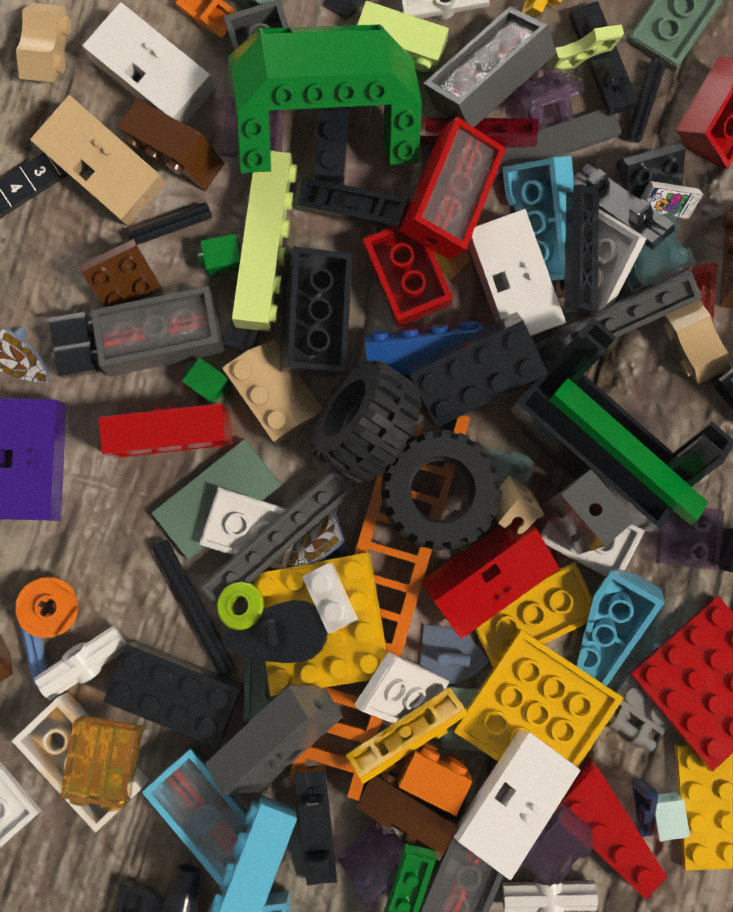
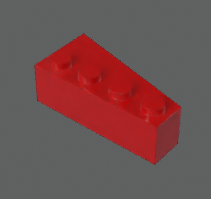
M588 758L579 768V774L555 812L647 900L667 878V875L597 765Z

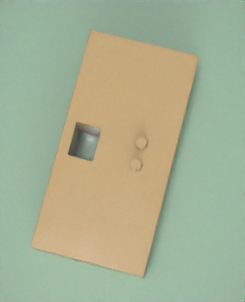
M70 95L67 96L30 139L127 226L132 223L166 184L159 173Z

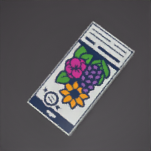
M650 181L640 200L643 198L649 202L652 208L663 216L689 219L703 194L697 188Z

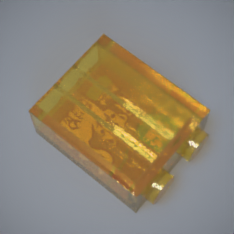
M85 715L74 720L60 798L69 799V803L76 806H86L92 803L101 805L100 808L106 811L123 809L131 800L144 725Z

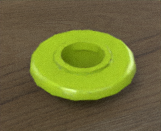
M243 581L235 582L225 587L219 595L217 602V612L222 623L235 630H245L255 625L261 618L264 609L263 596L259 589L251 583ZM239 597H244L248 601V609L242 615H238L234 611V603Z

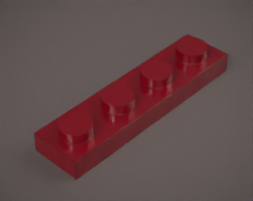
M422 117L420 145L434 147L440 131L452 119ZM484 118L474 127L502 146L537 147L538 118Z

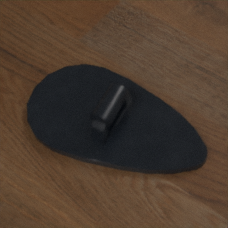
M291 600L263 609L261 618L249 629L235 630L230 628L223 637V643L232 652L249 659L277 663H299L313 659L323 650L328 639V633L314 604L304 600Z

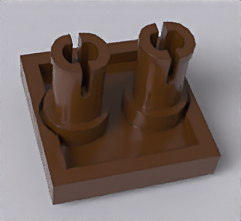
M134 239L79 265L82 274L104 307L133 302L161 289L157 277Z

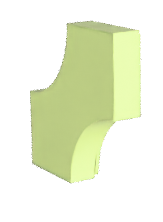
M622 24L594 28L582 39L569 45L555 48L557 54L547 62L548 71L553 72L577 68L582 62L595 55L612 51L624 35Z

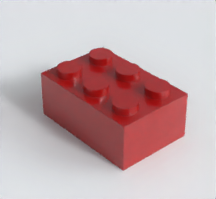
M392 228L363 238L364 252L396 328L451 306L453 296L433 250L399 230Z

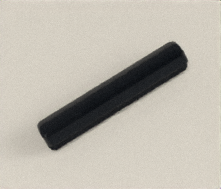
M652 59L648 66L638 97L639 102L634 109L626 134V139L630 142L639 143L643 138L666 67V63L663 60Z
M204 202L128 229L129 241L134 239L137 245L209 220L212 218V213L208 204Z

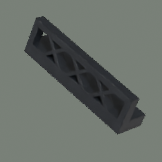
M583 184L573 185V192L566 193L564 312L569 314L597 312L599 191Z

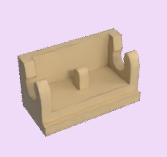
M509 475L500 486L502 498L498 502L497 508L499 510L496 520L498 524L505 528L512 523L515 517H522L523 522L516 529L517 533L520 534L525 532L537 517L540 519L544 513L533 491Z

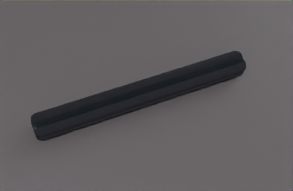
M168 540L157 543L153 547V551L219 675L225 676L233 672L236 666Z

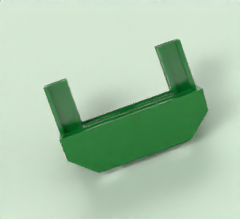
M381 24L258 29L228 56V83L234 99L237 161L241 173L271 172L269 111L384 105L383 154L389 156V164L419 163L422 102L414 60Z

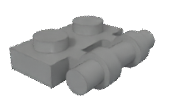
M627 673L615 689V692L624 699L608 721V726L614 731L620 730L638 748L642 746L647 751L652 752L657 742L648 736L649 732L653 728L663 735L670 724ZM630 712L642 720L637 728L626 721V717Z

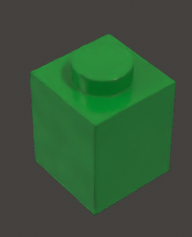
M236 234L201 241L202 251H198L200 266L202 269L206 268L211 277L239 271L241 248Z
M200 357L196 362L192 361L183 372L185 378L182 382L212 404H217L232 384L228 377Z

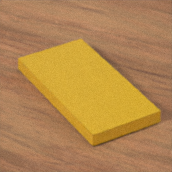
M572 562L561 567L476 628L475 632L494 668L520 628L543 644H546L585 625L593 598L576 563Z

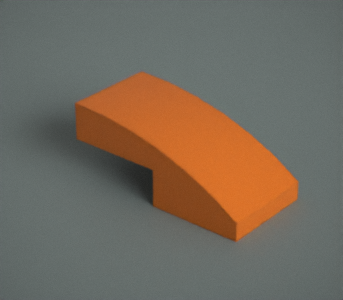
M177 0L175 2V7L222 39L228 32L224 16L237 12L223 0Z

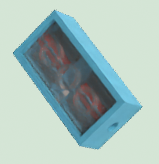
M192 745L150 782L142 793L221 887L222 876L228 862L234 864L236 859L232 856L239 832L246 833L248 828L245 825V817L248 810L235 795H221L205 764V759Z

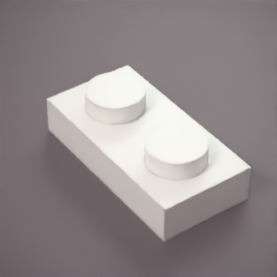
M328 563L302 576L328 634L358 620L333 563Z

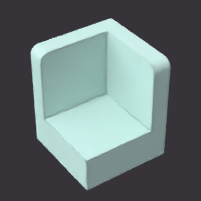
M676 792L658 794L652 834L659 841L689 837L690 832L684 799Z

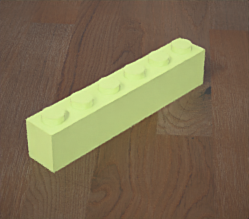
M271 151V172H255L252 174L232 315L235 328L271 332L272 322L277 323L279 306L274 304L276 294H281L282 276H278L279 266L285 265L286 248H282L283 238H288L290 230V220H286L287 210H292L294 194L290 192L291 183H296L297 165H293L291 153Z

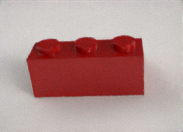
M718 57L676 129V132L689 150L723 169H728L733 161V57Z

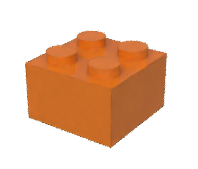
M426 742L405 756L397 772L399 788L456 816L473 782L468 768L464 766L465 761L453 754H449L446 757L437 752L438 748L435 745Z

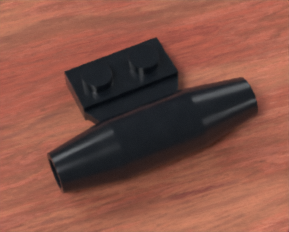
M189 864L177 865L163 898L154 890L155 888L125 880L121 885L115 912H197L201 870Z

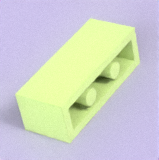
M369 1L365 2L357 25L381 24L414 60L415 69L421 72L431 71L435 73L437 71L447 43L449 28Z

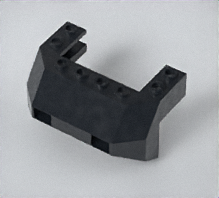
M593 317L546 368L548 374L536 379L510 408V411L525 436L572 478L576 480L589 470H592L634 518L635 522L632 523L633 525L648 533L662 529L673 510L551 403L549 399L569 378L691 487L724 463L733 447V439L711 421L674 452L667 448L585 375L617 338Z

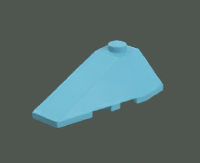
M571 156L553 157L502 167L505 194L509 206H513L515 212L526 209L551 281L565 279L566 193L573 192L574 185Z
M610 569L593 595L576 666L607 686L664 605L662 589L636 574Z

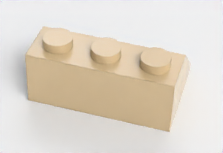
M274 339L247 350L222 368L272 441L277 445L315 419L323 408L298 373L279 372L281 348Z

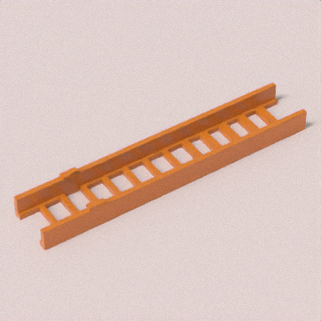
M465 415L458 417L453 433L466 435L470 417ZM415 429L412 436L421 435L423 431ZM444 462L443 468L431 464H426L420 468V470L443 476L439 482L438 488L440 490L437 498L411 490L412 499L432 504L428 518L441 520L456 466L452 463ZM383 472L377 476L354 555L368 553V549L415 563L409 585L374 574L375 583L406 592L400 614L379 608L381 617L398 622L392 643L385 641L387 653L389 651L401 657L422 586L420 581L424 579L432 549L420 547L418 554L414 555L371 542L377 520L391 524L386 514L379 513L382 505L381 483ZM325 687L334 702L358 709L354 704L360 695L333 687ZM370 715L367 729L338 721L327 733L363 744L379 733L382 719ZM310 746L293 762L288 777L292 781H295V768L304 767L307 759L352 772L353 777L347 797L359 801L364 784L345 755Z

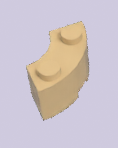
M31 3L22 10V34L19 45L16 48L19 79L54 83L59 73H64L66 35H70L71 20L69 16H66V6Z
M700 300L664 316L666 323L662 324V329L669 340L673 339L683 359L679 362L687 377L692 375L697 384H700L731 368L728 351L715 330L709 312Z

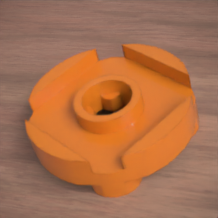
M40 578L30 582L21 590L16 600V616L20 626L27 633L39 638H52L66 632L73 625L78 614V601L74 590L69 584L58 578ZM49 599L53 600L55 603L52 607L56 610L53 615L47 613L45 616H42L40 614L41 607L38 606L41 600L43 602H47Z

